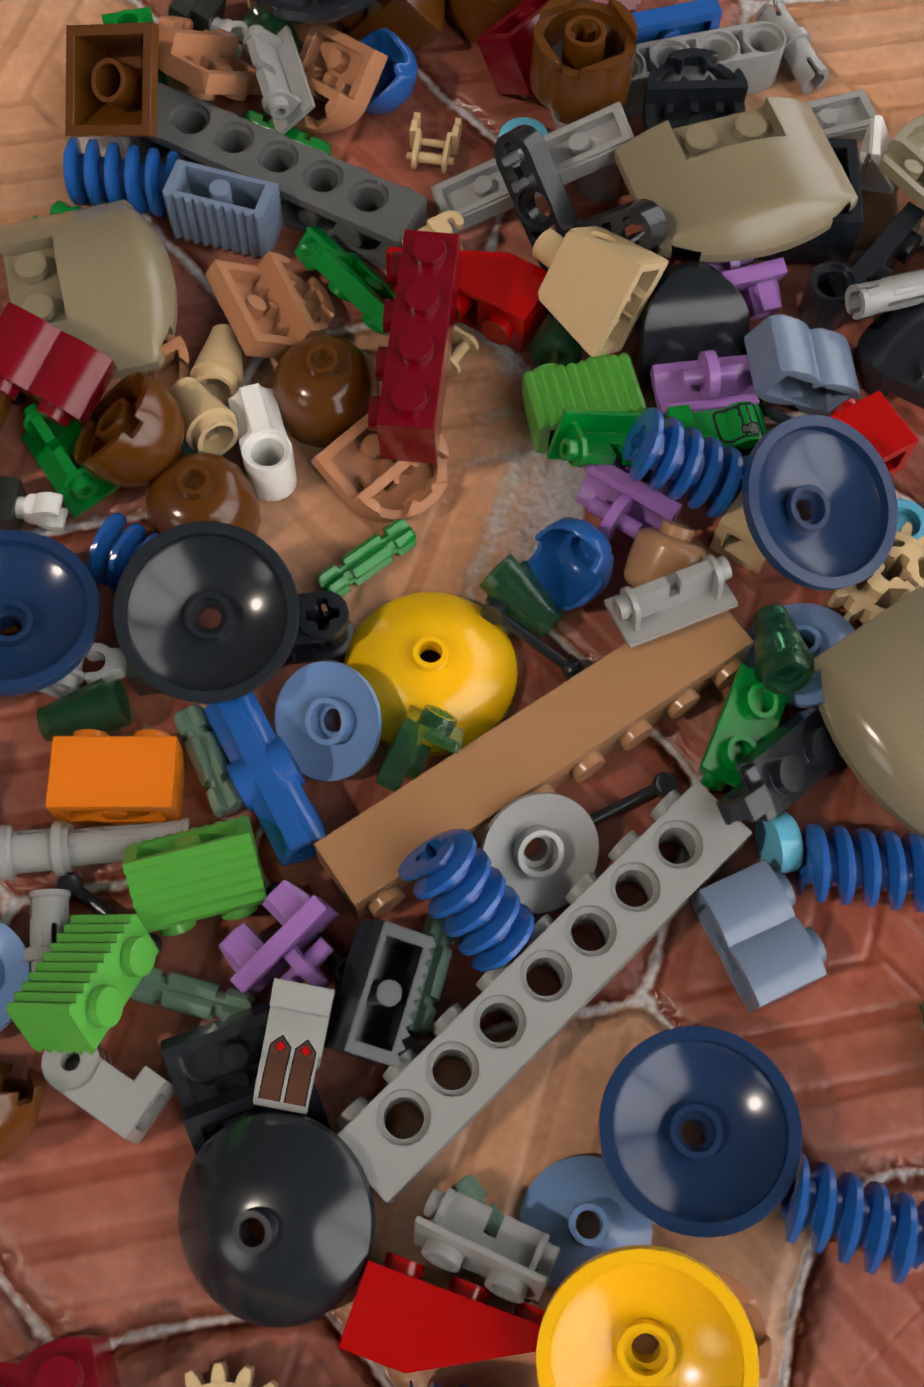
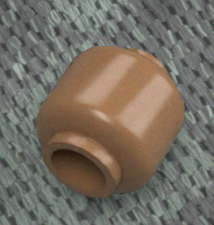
M666 519L662 520L659 529L653 527L640 529L635 535L623 569V576L626 582L632 588L702 562V558L707 555V552L699 543L692 540L696 530Z

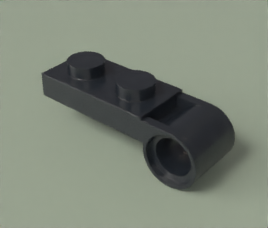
M908 202L852 268L836 261H827L817 265L811 272L798 307L799 319L807 324L810 329L825 328L834 331L839 328L849 316L845 306V293L850 285L893 276L896 271L893 267L898 261L905 265L912 258L923 239V236L917 232L924 219V210Z

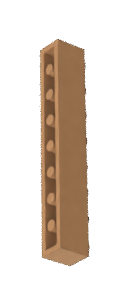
M727 610L630 649L626 643L314 843L319 863L358 920L372 912L374 917L387 913L405 898L403 890L419 879L402 880L398 869L402 861L420 844L442 832L462 828L471 832L477 842L476 847L480 848L489 823L509 802L523 795L535 792L557 793L555 789L571 778H574L577 783L588 779L606 763V760L603 758L620 746L625 751L633 749L650 736L654 730L651 725L666 715H669L673 720L681 717L699 702L701 697L698 694L714 683L719 689L732 683L739 665L744 663L754 641Z

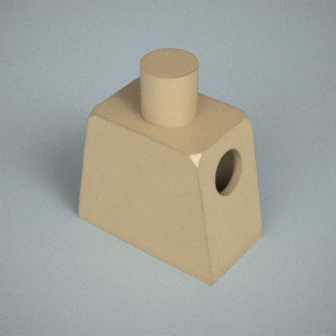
M598 226L571 228L565 237L553 229H547L538 237L532 249L533 257L549 268L538 290L540 302L592 357L621 351L669 263L664 257Z

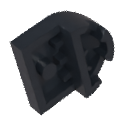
M686 48L668 54L665 63L656 71L651 70L641 112L643 132L667 120L671 128L674 129L745 112L744 101L749 86L744 73L740 68L736 69L733 73L729 68L719 63V54L712 50Z
M687 262L665 269L636 322L639 328L638 379L643 387L652 386L650 376L652 365L698 360L699 353L707 350H714L718 358L747 355L744 336L750 332L749 311L745 300L732 282L713 266L704 263Z
M924 303L884 312L861 335L854 350L853 363L858 365L864 378L862 387L869 395L880 391L887 398L888 394L892 393L924 409Z

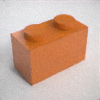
M95 729L77 730L73 733V736H53L45 807L57 821L64 820L72 825H123L182 820L186 755L177 736H170L167 732L155 729L138 730L134 733V736H110L104 731Z

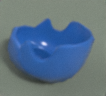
M387 27L373 30L359 42L385 54L388 58L365 112L371 115H382L399 109L411 96L415 89L418 65L412 50Z
M563 517L545 527V530H541L535 535V540L539 541L535 553L527 560L526 570L535 591L550 606L568 612L591 602L606 589L613 571L614 556L612 555V547L605 534L591 522L573 517Z

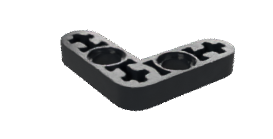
M520 125L497 139L494 146L496 164L532 249L538 237L553 225L556 228V232L563 237L571 228L602 227L649 251L665 239L668 228L666 216L654 201L648 199H637L577 220L547 144L541 133L534 127ZM520 148L524 153L523 158L518 154V149ZM534 175L535 180L530 183L528 177ZM535 192L541 193L546 198L550 208L549 217L542 214L537 208ZM632 223L634 225L641 224L644 228V231L632 233L628 237L624 229ZM538 260L541 268L548 271L549 268Z

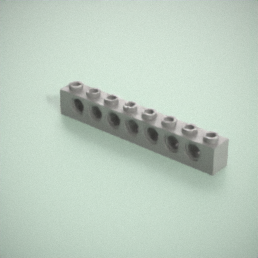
M698 781L683 795L675 789L669 792L650 813V816L656 821L641 836L634 830L626 834L608 854V857L614 863L599 878L591 871L588 872L565 896V899L571 905L555 921L548 914L543 916L534 924V929L528 942L525 944L527 948L510 965L507 963L495 970L487 971L479 979L476 986L482 993L465 1009L458 1003L452 1005L430 1028L431 1033L436 1038L418 1056L411 1049L404 1052L399 1057L402 1063L395 1067L390 1066L385 1071L382 1077L387 1081L388 1085L370 1103L364 1096H360L336 1119L334 1125L340 1131L337 1135L355 1154L364 1169L370 1186L388 1206L693 898L698 890H701L747 841L752 831L741 821H735L731 825H726L716 804L718 800ZM667 841L679 844L687 854V862L674 864L667 861L661 855L658 844ZM626 882L639 886L645 894L646 904L639 907H631L624 904L618 898L615 887ZM579 925H591L602 934L604 946L596 951L583 950L573 941L571 930ZM535 968L550 969L558 976L561 989L554 995L540 996L529 988L526 975ZM491 1012H503L513 1019L516 1026V1034L512 1039L497 1043L484 1036L480 1028V1021ZM446 1057L460 1058L468 1065L471 1078L460 1089H444L437 1084L433 1077L435 1065ZM400 1103L415 1105L424 1117L423 1126L420 1131L408 1139H399L392 1136L385 1127L388 1112L392 1107Z

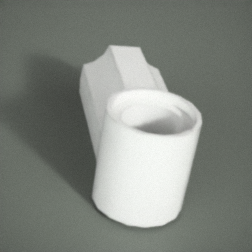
M259 383L239 387L238 392L228 398L229 409L237 417L238 443L246 475L254 486L259 499L279 501L288 497L294 491L297 485V473L292 443L286 434L278 403L274 397L273 389L264 388Z

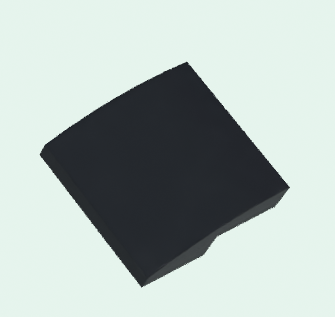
M270 1001L161 1041V1053L182 1106L183 1122L195 1154L216 1132L238 1119L255 1113L284 1111L253 1105ZM314 1079L307 1115H300L314 1119L330 1129Z

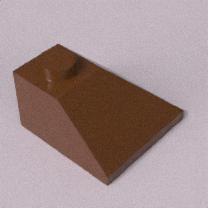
M143 22L66 25L65 136L156 138L158 24Z

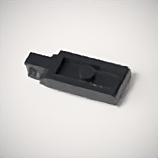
M819 708L797 713L735 764L741 782L716 802L726 825L743 820L755 822L759 819L760 823L768 822L775 817H779L841 762L836 745L824 723Z

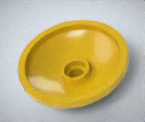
M440 592L414 593L396 598L380 606L357 628L348 645L344 664L354 668L365 677L377 696L382 716L380 742L408 754L442 756L459 751L502 722L511 707L515 695L517 660L507 633L500 623L493 625L481 616L482 607L452 594ZM432 650L439 653L441 658L436 662L428 663L423 661L420 655L425 651Z
M631 1245L614 1248L590 1258L574 1269L563 1280L550 1299L541 1321L536 1348V1369L539 1387H758L757 1344L751 1323L739 1299L724 1280L708 1266L687 1254L670 1248L655 1245ZM647 1333L653 1335L659 1341V1345L651 1353H641L633 1346V1340L638 1335Z

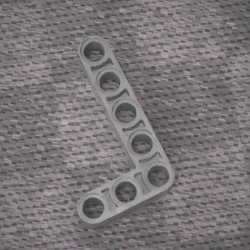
M756 21L638 43L628 98L625 104L622 105L626 117L641 115L647 81L651 70L656 71V69L663 65L668 54L686 48H701L715 51L719 54L718 62L729 68L733 73L736 69L740 68L748 82L747 94L769 89L774 84L787 41L786 33L775 23ZM551 110L556 129L568 125L558 121ZM616 162L575 180L581 194L594 202H608L615 199L620 194L623 185V177Z

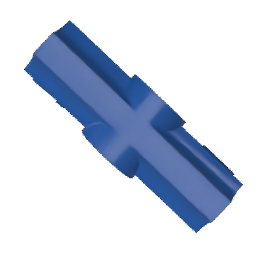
M252 692L245 697L225 703L209 704L204 711L218 737L217 740L230 761L226 768L231 780L247 808L252 813H256L280 863L286 867L295 863H303L316 856L314 843L327 836V830L303 788L306 781L297 762L282 737L276 736L255 693Z

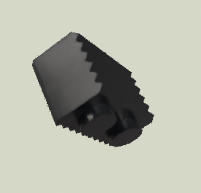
M381 919L359 921L332 1005L324 1048L375 1064L395 1067L402 1063L398 1053L405 1050L402 1040L410 1036L406 1027L414 1023L410 1014L417 1010L414 1001L421 997L418 988L425 984L421 975L429 971L425 962L433 959L429 950L437 946L433 937Z

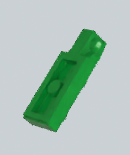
M308 226L298 247L294 250L295 255L307 271L320 272L329 280L328 288L332 293L344 301L353 303L363 313L362 321L370 329L381 335H388L389 333H383L384 302L386 298L395 299L396 291L356 253L346 252L322 228Z

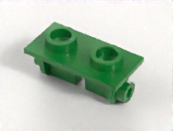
M39 403L31 404L23 412L25 418L23 426L27 432L21 438L57 493L63 495V502L76 519L121 486L110 485L95 477L74 459L75 444L82 430L78 423L71 420L67 428L62 427L35 411Z
M563 409L546 456L548 459L568 461L572 467H582L584 464L614 465L618 456L623 465L631 466L632 461L623 460L622 449L630 429L642 413Z
M744 663L738 667L699 767V772L703 775L700 781L701 784L713 791H723L725 784L735 787L741 782L735 764L777 730L790 695V691Z

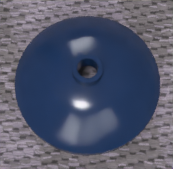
M801 415L786 420L769 430L761 437L750 453L742 482L744 515L758 549L779 573L803 587L821 591H834L866 580L881 567L891 551L896 536L898 523L897 497L886 464L874 446L861 433L850 425L832 417Z
M0 530V697L29 694L44 689L72 672L83 661L94 644L101 614L97 586L82 560L67 547L51 538L21 530ZM15 626L21 629L16 635L4 636L1 634L7 627Z
M706 1026L677 1027L662 1031L642 1041L622 1059L612 1073L604 1090L599 1109L598 1136L600 1149L607 1171L616 1188L624 1199L644 1218L659 1227L680 1235L711 1238L727 1236L752 1227L762 1221L781 1203L795 1179L800 1164L803 1140L802 1123L796 1099L788 1082L774 1062L760 1049L742 1037L721 1029ZM687 1121L696 1123L702 1130L703 1138L698 1146L688 1145L681 1136L682 1125Z

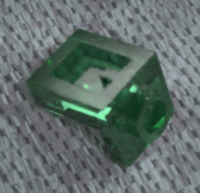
M410 704L380 765L375 783L395 792L400 788L405 776L412 779L417 778L431 750L430 746L422 743L424 739L454 754H458L463 744L464 730L456 726L457 718L433 705L426 704L422 710Z

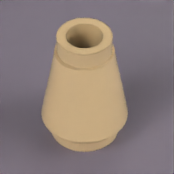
M218 324L211 329L210 335L190 372V377L196 378L200 384L224 405L228 404V398L234 396L238 392L239 387L244 386L242 347L231 325Z
M185 377L178 380L171 387L170 394L178 402L185 417V438L189 447L197 452L202 451L222 455L230 450L236 443L239 435L238 421L234 412L200 384L196 378Z

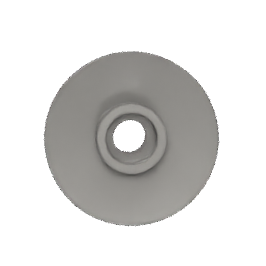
M535 792L514 799L494 816L484 833L480 849L488 854L492 862L491 866L501 871L506 880V885L513 887L517 892L520 903L528 906L532 914H540L554 911L568 904L569 902L565 899L568 892L588 872L591 871L594 874L599 855V840L592 819L578 803L561 794ZM539 838L540 847L537 852L532 855H525L524 850L527 844L532 839Z

